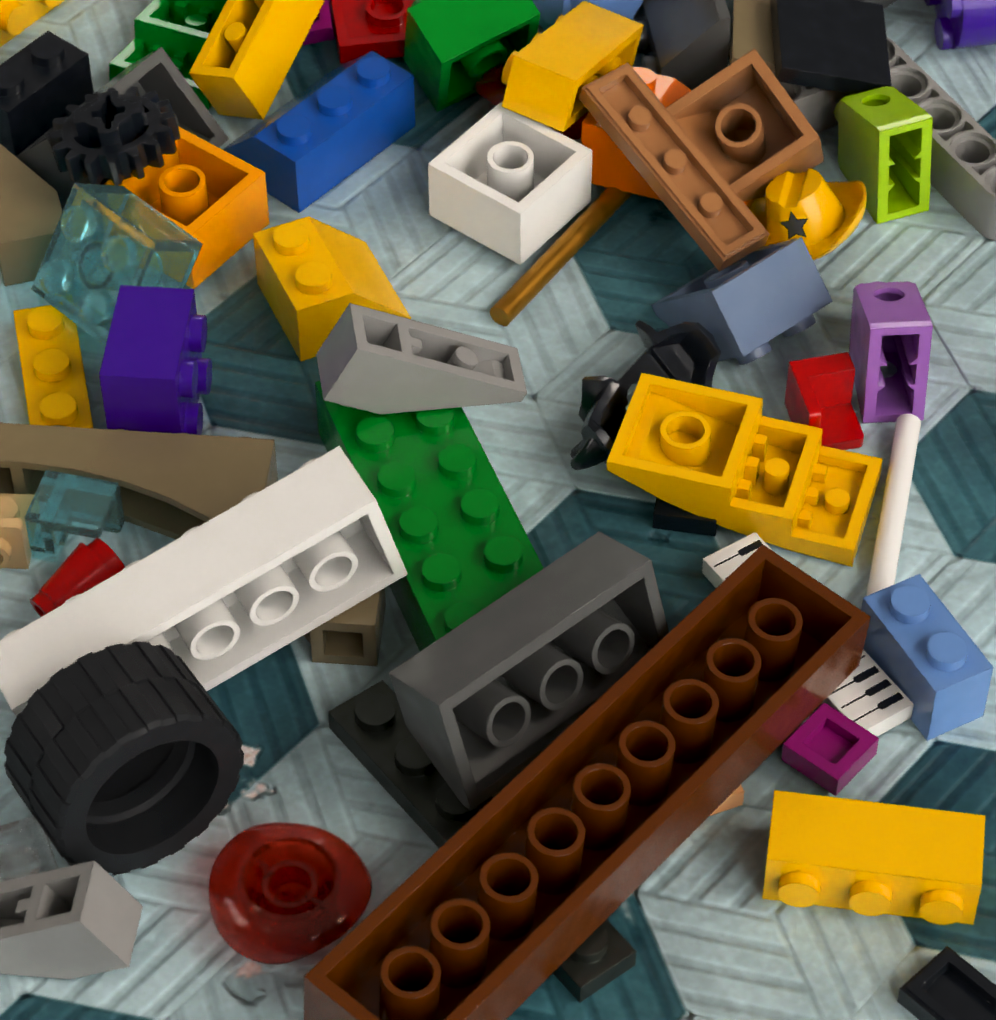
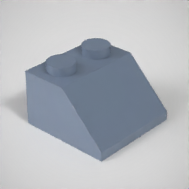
M802 237L762 246L720 272L716 267H713L651 306L656 316L669 327L683 322L700 323L713 335L721 351L718 361L736 358L739 365H744L769 353L772 350L769 341L781 333L783 337H789L811 327L816 323L813 314L833 301Z

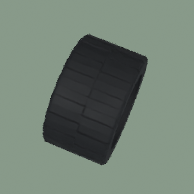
M132 642V644L128 645L120 643L108 646L104 650L95 653L90 652L76 659V662L65 669H60L49 678L50 680L42 688L37 689L27 700L26 707L17 715L11 727V735L6 740L4 750L6 761L4 766L6 774L12 782L11 784L61 857L65 858L70 866L95 860L107 873L117 875L158 863L162 858L173 855L184 848V845L193 838L198 837L209 827V823L227 805L228 798L235 791L240 779L239 772L244 764V752L241 749L243 742L239 733L180 656H176L171 649L165 646H154L149 642Z

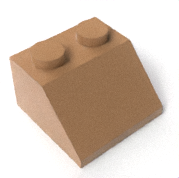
M755 48L666 107L743 202L766 196L768 184L778 175L786 171L794 174L806 172L808 168L813 169L824 161L819 135Z

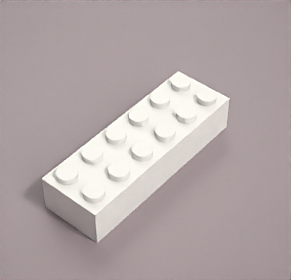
M338 446L319 458L307 461L298 470L265 489L248 495L239 504L206 523L189 529L178 539L145 558L128 564L119 573L84 593L69 598L58 608L25 627L8 633L0 640V689L12 712L17 717L26 707L27 700L37 689L42 688L50 680L49 678L60 669H65L76 662V659L90 652L95 653L104 650L105 647L120 643L128 645L132 644V642H149L154 646H165L171 649L176 656L179 655L204 689L209 691L403 578L408 573L375 497L341 447Z

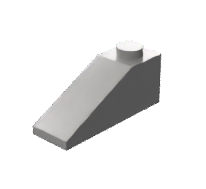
M352 303L348 304L316 354L323 400L380 415L521 402L527 395L517 348Z
M95 860L0 882V974L75 979L129 967L143 906Z

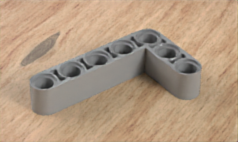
M886 37L891 87L896 88L933 117L930 184L981 235L996 241V140L894 41ZM780 82L816 133L838 125V121L834 117V109L843 97L849 95L848 93Z

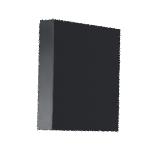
M770 0L775 76L779 82L848 94H857L884 86L891 87L883 5L858 0Z

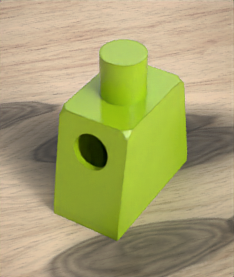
M890 86L857 94H849L843 97L834 109V117L838 121V164L847 181L859 180L865 184L867 194L866 210L876 224L928 211L930 203L933 117L896 88Z

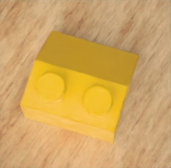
M309 216L253 233L258 286L300 361L317 357V352L349 303L411 319L365 241Z

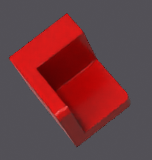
M849 352L789 361L784 403L791 422L823 428L821 446L840 450L860 448L863 445L864 439L863 431L851 404L855 367Z

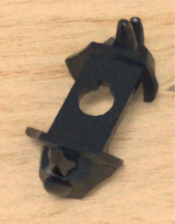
M639 320L635 326L647 349L617 381L606 376H590L582 379V399L578 415L584 422L581 430L583 439L571 450L570 456L573 459L570 464L573 469H586L602 462L607 464V459L627 411L625 407L628 405V389L632 384L638 383L641 373L712 387V379L721 351L713 335L697 322H683L673 327L656 331Z

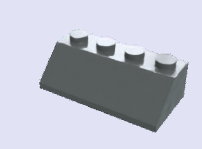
M599 531L389 672L406 727L463 806L472 811L508 785L669 633L652 561Z

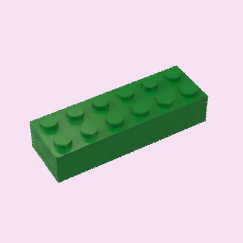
M315 382L318 433L327 452L340 446L375 497L408 575L389 586L419 651H422L544 569L462 407L380 415L323 400L321 382Z

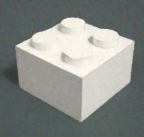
M500 102L428 163L429 215L521 265L591 202L593 150L540 122L502 107V102Z

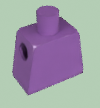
M876 281L858 284L853 289L849 355L855 367L854 383L862 423L896 422L898 416L902 414H913L920 421L924 420L933 324L915 283L909 281ZM886 361L893 363L897 368V373L888 378L883 377L881 366H887Z

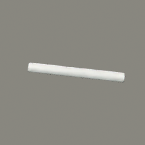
M902 414L896 420L866 596L895 584L921 427L920 419L913 414Z

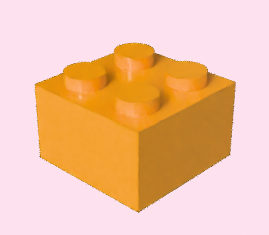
M178 126L180 139L175 140L177 151L175 154H162L165 164L163 167L157 168L148 165L143 168L144 178L138 179L131 174V178L124 179L121 185L115 186L110 179L98 189L105 240L195 289L253 238V233L263 230L270 224L266 175L264 171Z

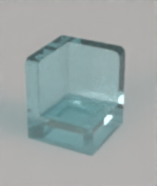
M46 470L25 515L32 558L57 563L69 534L99 538L103 531L119 533L125 522L119 483Z

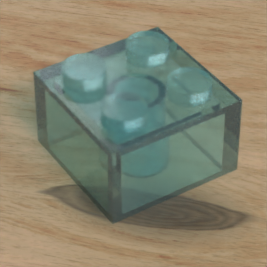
M74 183L31 290L106 347L120 285L184 288L203 244L124 186Z

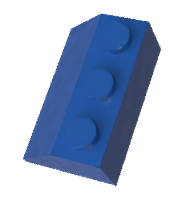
M370 51L333 69L222 150L264 171L267 193L300 213L415 127L414 75L376 52Z

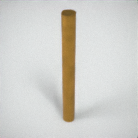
M615 187L606 188L490 309L492 319L502 326L509 325L624 204L632 193L621 191Z

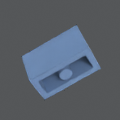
M920 574L863 597L861 610L871 616L863 649L912 701L914 705L910 719L927 741L984 716L993 666Z

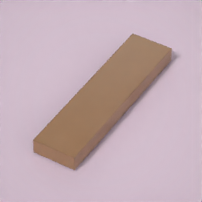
M628 62L581 88L579 100L719 272L766 244L770 235L769 232Z

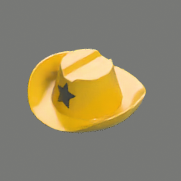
M808 168L806 172L795 174L786 171L775 177L768 184L766 196L756 198L750 207V211L770 234L764 246L802 237L814 261L835 250L856 230L865 213L867 202L866 187L859 180L826 182L817 170Z

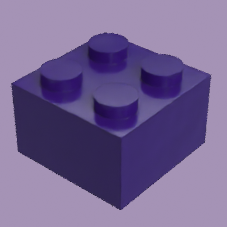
M120 285L99 372L107 429L202 434L203 406L202 403L198 402L200 395H209L212 361L211 358H202L201 352L204 353L207 343L206 315H197L194 289Z

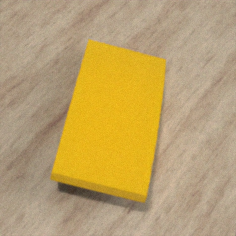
M641 373L607 459V471L669 504L694 515L717 520L716 524L746 536L756 532L766 543L850 567L853 566L880 480L882 458L821 446L823 428L762 416L763 398Z

